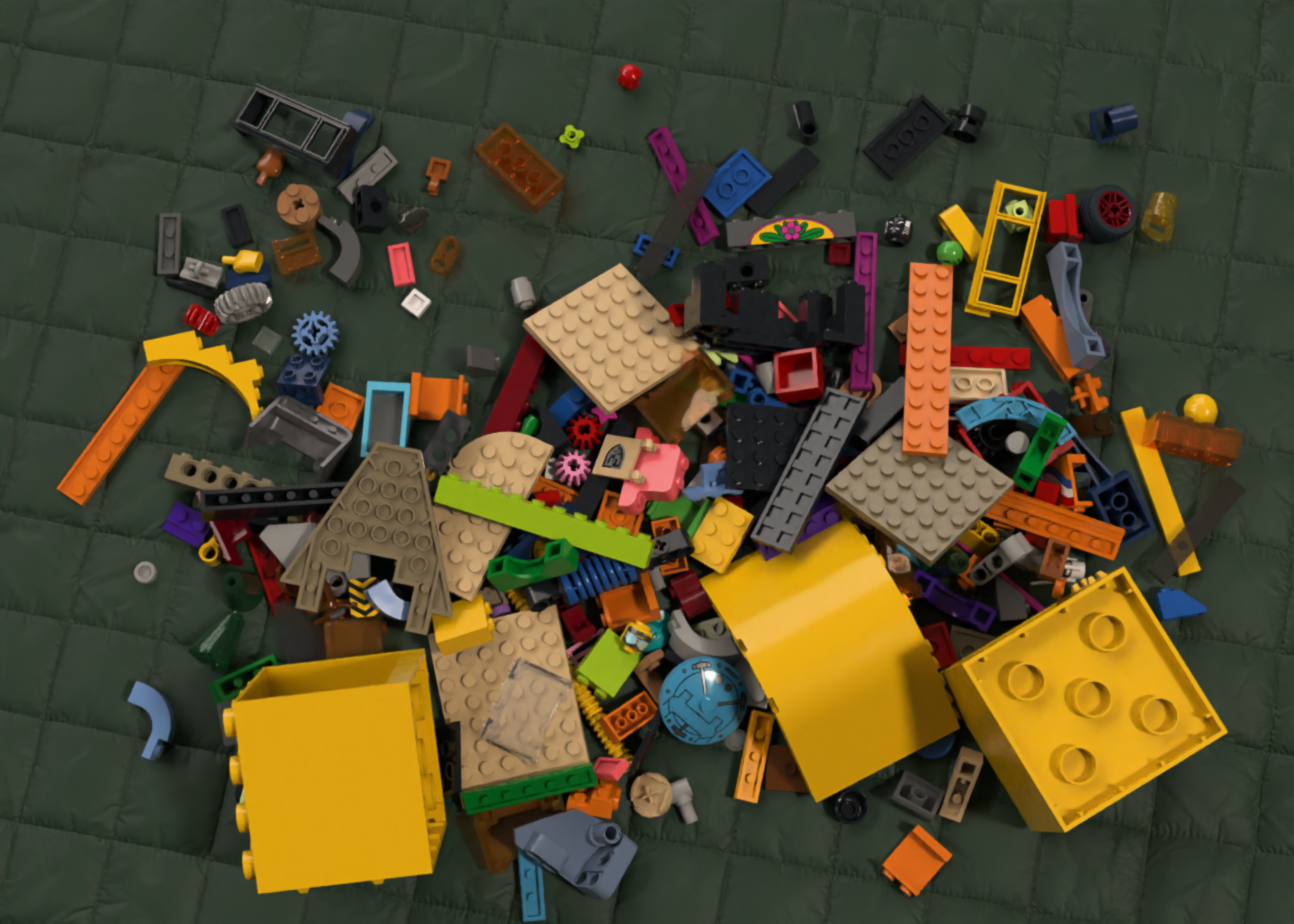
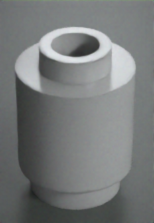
M519 277L512 280L510 290L515 307L521 310L532 308L536 299L531 282L528 281L527 277Z

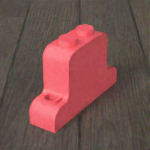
M643 427L637 428L635 439H651L653 444L658 445L655 453L644 450L640 451L633 470L639 471L642 476L646 477L642 485L624 480L618 506L625 515L635 516L640 514L644 509L646 501L676 500L684 487L685 470L689 467V460L679 446L675 444H659V437L654 436L649 428Z

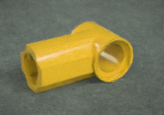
M213 536L208 543L200 547L199 556L209 567H215L222 561L223 550ZM209 551H216L213 558L206 559V554Z

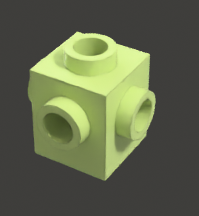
M1013 200L1007 203L1003 210L1004 214L1030 220L1033 219L1034 215L1032 207L1027 205L1025 200L1019 202L1018 200ZM1002 221L1010 234L1022 232L1029 228L1028 226Z

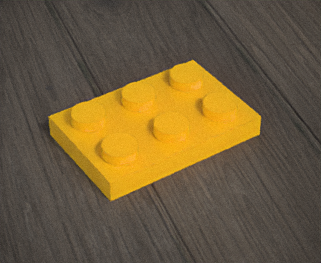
M722 497L716 498L691 540L695 551L690 556L723 575L757 517Z

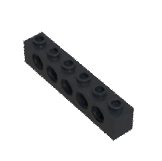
M446 409L422 452L425 469L431 468L434 471L433 479L428 481L432 497L436 494L437 483L440 477L447 475L450 469L449 461L451 458L455 459L459 454L461 447L458 445L462 438L466 440L472 430L469 427L471 421L450 409ZM449 429L453 430L456 434L453 442L446 441L444 437L445 432ZM436 449H442L445 453V458L440 462L436 461L433 456Z

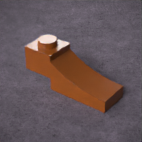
M1052 537L1047 538L1037 578L1055 583L1056 580L1061 581L1071 547L1070 543Z

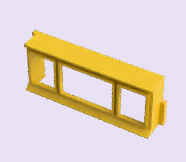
M996 180L993 186L992 200L964 312L989 318L990 314L1015 320L1019 314L1047 192L1010 185ZM1003 193L1037 200L1033 219L1030 220L1000 213L999 209ZM997 220L1030 227L1019 278L985 270ZM983 277L1017 285L1012 309L978 301Z

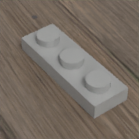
M382 145L343 181L337 189L353 205L355 203V191L362 184L373 186L398 161Z

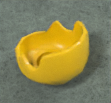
M1206 394L1192 395L1186 400L1183 407L1186 420L1199 429L1210 427L1215 423L1218 415L1216 402Z

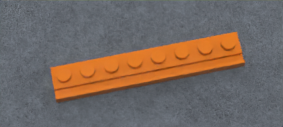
M147 364L56 489L84 507L180 376L185 366L166 365L149 368Z
M1012 490L984 515L985 517L1046 538L1052 537L1070 543L1072 547L1113 561L1125 534V529Z

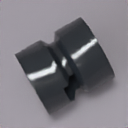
M963 104L957 117L958 120L955 122L951 132L952 136L965 143H976L981 132L980 127L983 126L987 116L986 111L972 104Z

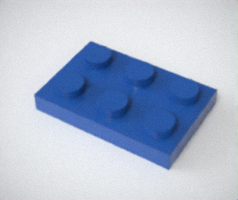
M741 148L697 189L700 195L727 220L757 193L772 176L744 148Z

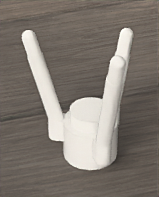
M1039 548L1041 553L1044 554V549ZM1068 557L1064 568V575H1068L1066 582L1075 583L1076 579H1083L1085 562ZM1046 580L1030 582L1031 586L1054 584Z

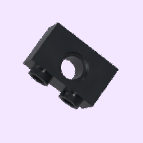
M362 184L355 191L356 232L381 234L388 228L390 223V217L387 215L389 196L386 194V187ZM370 206L375 209L376 213L371 210Z
M767 255L724 258L727 289L731 288V290L737 291L742 287L762 289L765 286H769ZM748 270L752 273V276L744 277L741 273Z

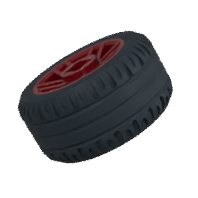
M1112 184L1101 185L1085 195L1079 205L1078 215L1082 228L1089 237L1097 242H1116L1127 236L1136 225L1137 209L1134 200L1127 191L1119 186Z

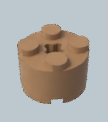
M288 185L277 201L279 215L285 225L294 232L304 233L310 229H315L319 225L317 220L324 214L318 195L312 188L306 185Z

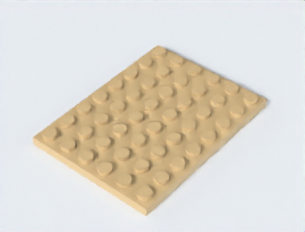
M557 604L540 612L526 610L493 618L496 630L493 631V641L446 656L442 655L436 643L435 633L428 634L445 724L460 721L462 792L590 762ZM460 792L459 794H460L462 809H465V806H464V803H463V800H462V797H461L462 792Z

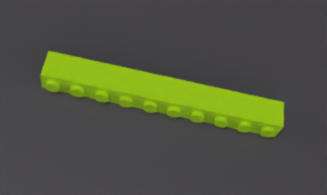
M449 472L448 475L440 477L434 502L553 540L566 538L572 546L645 569L649 566L656 541L650 540L651 536L640 532H638V535L629 533L630 529L626 527H609V523L604 520L596 519L595 522L587 520V515L575 512L574 515L568 514L565 508L555 505L553 508L546 507L545 502L537 499H532V502L524 500V495L511 492V495L505 494L502 488L490 486V488L483 487L482 482L470 479L469 482L461 480V475Z

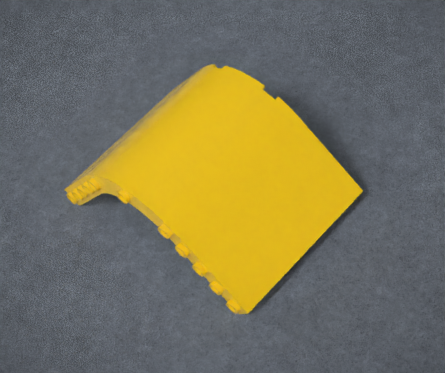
M841 510L840 513L843 520L797 544L792 555L783 552L765 561L756 550L729 564L723 575L715 571L699 579L713 608L739 647L744 658L748 660L751 671L760 688L763 689L767 699H769L767 701L803 780L816 803L960 729L957 721L960 716L956 708L951 706L953 698L949 691L944 688L947 683L943 675L937 671L940 666L936 658L931 656L930 652L933 651V648L928 639L924 640L908 608L911 605L905 593L901 594L885 568L886 563L882 555H878L873 544H869L865 534H861L857 524H853L848 514L844 515Z

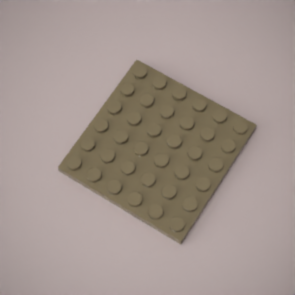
M901 417L826 485L825 491L931 567L1014 487L1015 482L949 436L947 458L902 455L903 417Z

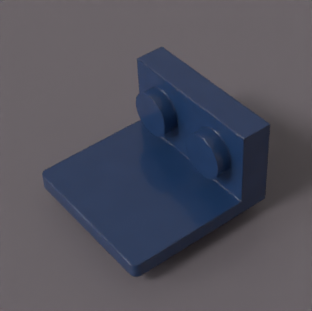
M291 355L276 382L280 396H290L303 404L322 406L325 399L320 383L331 364V358Z

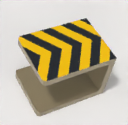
M376 577L350 579L348 581L350 604L352 602L358 603L357 607L350 608L353 621L382 618V614L370 605L362 592L379 582Z

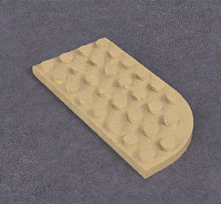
M497 432L484 435L468 443L460 450L455 459H451L448 464L450 469L447 475L449 472L462 476L461 480L469 482L470 479L482 482L483 487L490 488V486L502 488L505 494L511 495V492L524 495V500H527L551 457L554 447L534 437L517 432ZM431 496L449 592L472 603L487 576L489 560L497 557L512 526L434 502L435 496Z

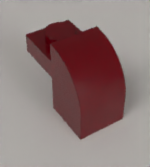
M564 603L557 605L560 621L573 643L585 642L597 633L594 625L587 619L580 603L571 605L570 608H567Z

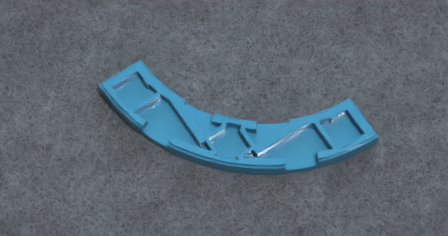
M1011 396L979 400L954 413L966 431L981 423L997 419L1022 421L1039 428L1047 411L1063 418L1043 404ZM1068 422L1056 443L1058 447L1077 434Z

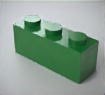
M271 654L208 684L207 687L215 704L218 705L239 695L240 690H244L247 683L263 667L278 666L274 655Z

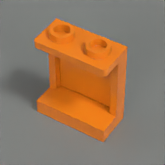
M648 572L641 574V582L613 589L609 592L606 591L601 595L595 596L598 608H603L604 613L600 614L604 627L608 626L610 630L616 633L625 630L629 622H636L638 620L647 624L662 619Z

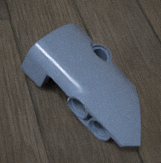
M577 809L555 814L513 829L514 844L547 870L560 874L591 899L606 900L613 894L638 848L634 841L621 832L617 824L606 823Z

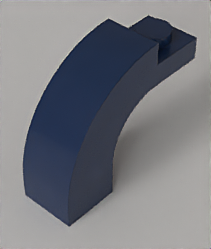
M355 109L353 113L348 111L342 121L350 124L360 136L348 154L350 159L338 177L340 179H344L352 170L357 146L364 133L374 124L375 116L368 114L364 110ZM336 130L330 147L340 133V130Z

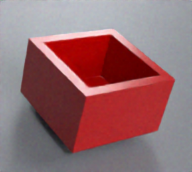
M816 347L773 354L775 394L782 403L822 397L824 394L822 356Z

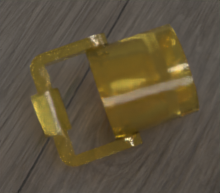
M1167 192L1152 193L1149 206L1145 211L1142 221V231L1157 241H1170L1175 225L1174 218L1179 203L1178 197ZM1149 224L1166 227L1164 235L1150 228Z

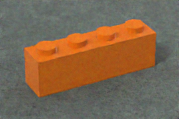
M1041 294L1020 307L1018 316L1064 384L1087 370L1072 366L1061 317L1056 316L1053 312V305L1049 299H1045Z

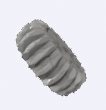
M256 282L246 283L245 285H239L236 288L225 291V294L220 295L215 300L214 310L221 323L240 324L241 322H247L250 319L261 316L262 313L271 307L273 301L271 293L265 284Z

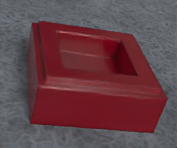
M829 243L828 265L850 266L851 244Z

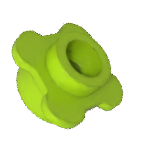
M567 125L565 127L566 131L560 136V142L565 143L572 149H576L581 139L584 138V132L574 129L572 125Z

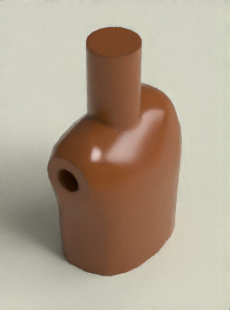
M268 148L264 156L257 162L256 168L261 174L255 184L263 187L268 177H278L287 157L272 148Z

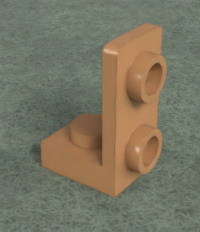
M661 648L645 656L633 669L657 704L659 702L660 689L664 682L655 670L661 665L659 661L665 655Z

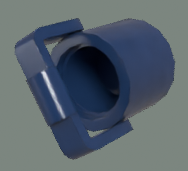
M1125 103L1116 107L1107 105L1091 110L1089 113L1091 135L1094 136V140L1099 144L1119 138L1118 134L1137 129L1138 127L1137 115L1131 103ZM1103 112L1105 127L1110 136L1100 138L1098 121L1095 114Z

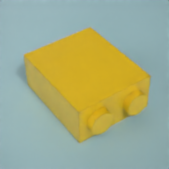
M482 593L476 595L472 603L465 599L453 602V617L432 614L436 643L443 656L494 640L493 631L496 630L493 618H490L489 615L493 613L489 601L485 602Z

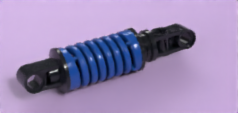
M685 528L676 529L671 533L652 539L656 543L649 566L645 569L597 554V557L591 555L589 559L583 558L581 562L578 561L577 571L529 584L523 589V593L531 612H540L561 602L567 608H570L571 605L580 602V596L582 600H587V592L590 597H595V589L601 595L604 593L603 586L608 592L612 590L611 583L617 589L620 587L619 581L623 585H627L628 582H639L642 580L641 573L643 571H653L655 567L687 557L695 551V547Z

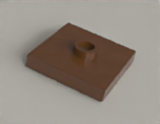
M769 745L765 790L810 793L789 746Z

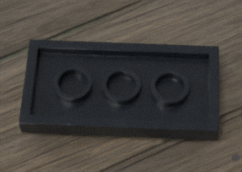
M922 94L862 150V153L892 181L951 127L952 122Z

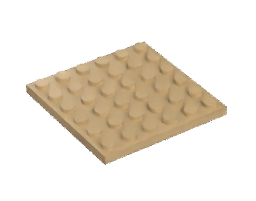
M621 263L525 319L522 325L606 416H609L703 356L705 351L691 336L684 335L683 327H675L670 321L669 313Z

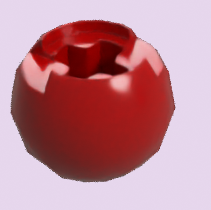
M625 64L620 69L621 74L617 78V82L623 89L634 90L640 84L638 81L643 76V73L638 66Z

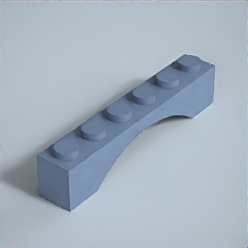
M1059 242L1046 255L1072 366L1092 369L1106 355L1101 337L1095 334L1089 327L1082 311L1079 287L1082 259L1078 244Z

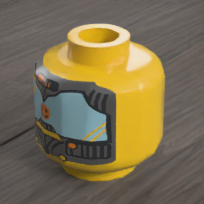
M638 620L636 622H629L620 637L621 642L625 644L623 649L633 655L636 651L639 653L645 652L653 638V634L650 632L652 628Z

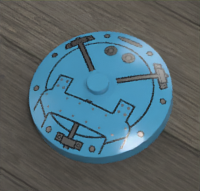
M712 656L694 657L680 663L665 678L659 693V711L667 728L680 740L697 745L712 744L729 736L740 725L747 710L748 692L742 676L728 662Z

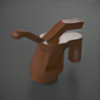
M326 580L319 612L327 611L325 616L315 619L314 624L318 625L328 621L335 606L355 608L358 606V603L344 604L336 602L333 597L331 584L327 583ZM304 610L308 616L318 613Z

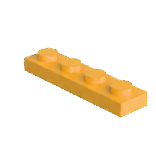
M757 710L751 711L733 799L754 804L758 802L775 716Z

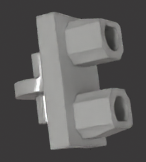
M186 257L184 268L179 277L217 289L224 269Z

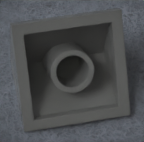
M905 770L889 801L923 820L931 822L935 817L945 791Z

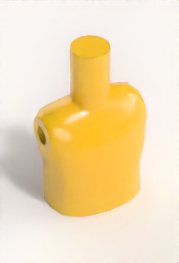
M241 250L236 257L223 256L222 263L233 265V269L237 273H258L263 263V254L257 251Z

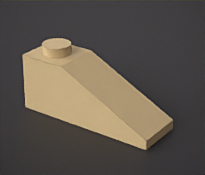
M962 746L939 812L940 816L959 823L961 822L982 767L984 753Z

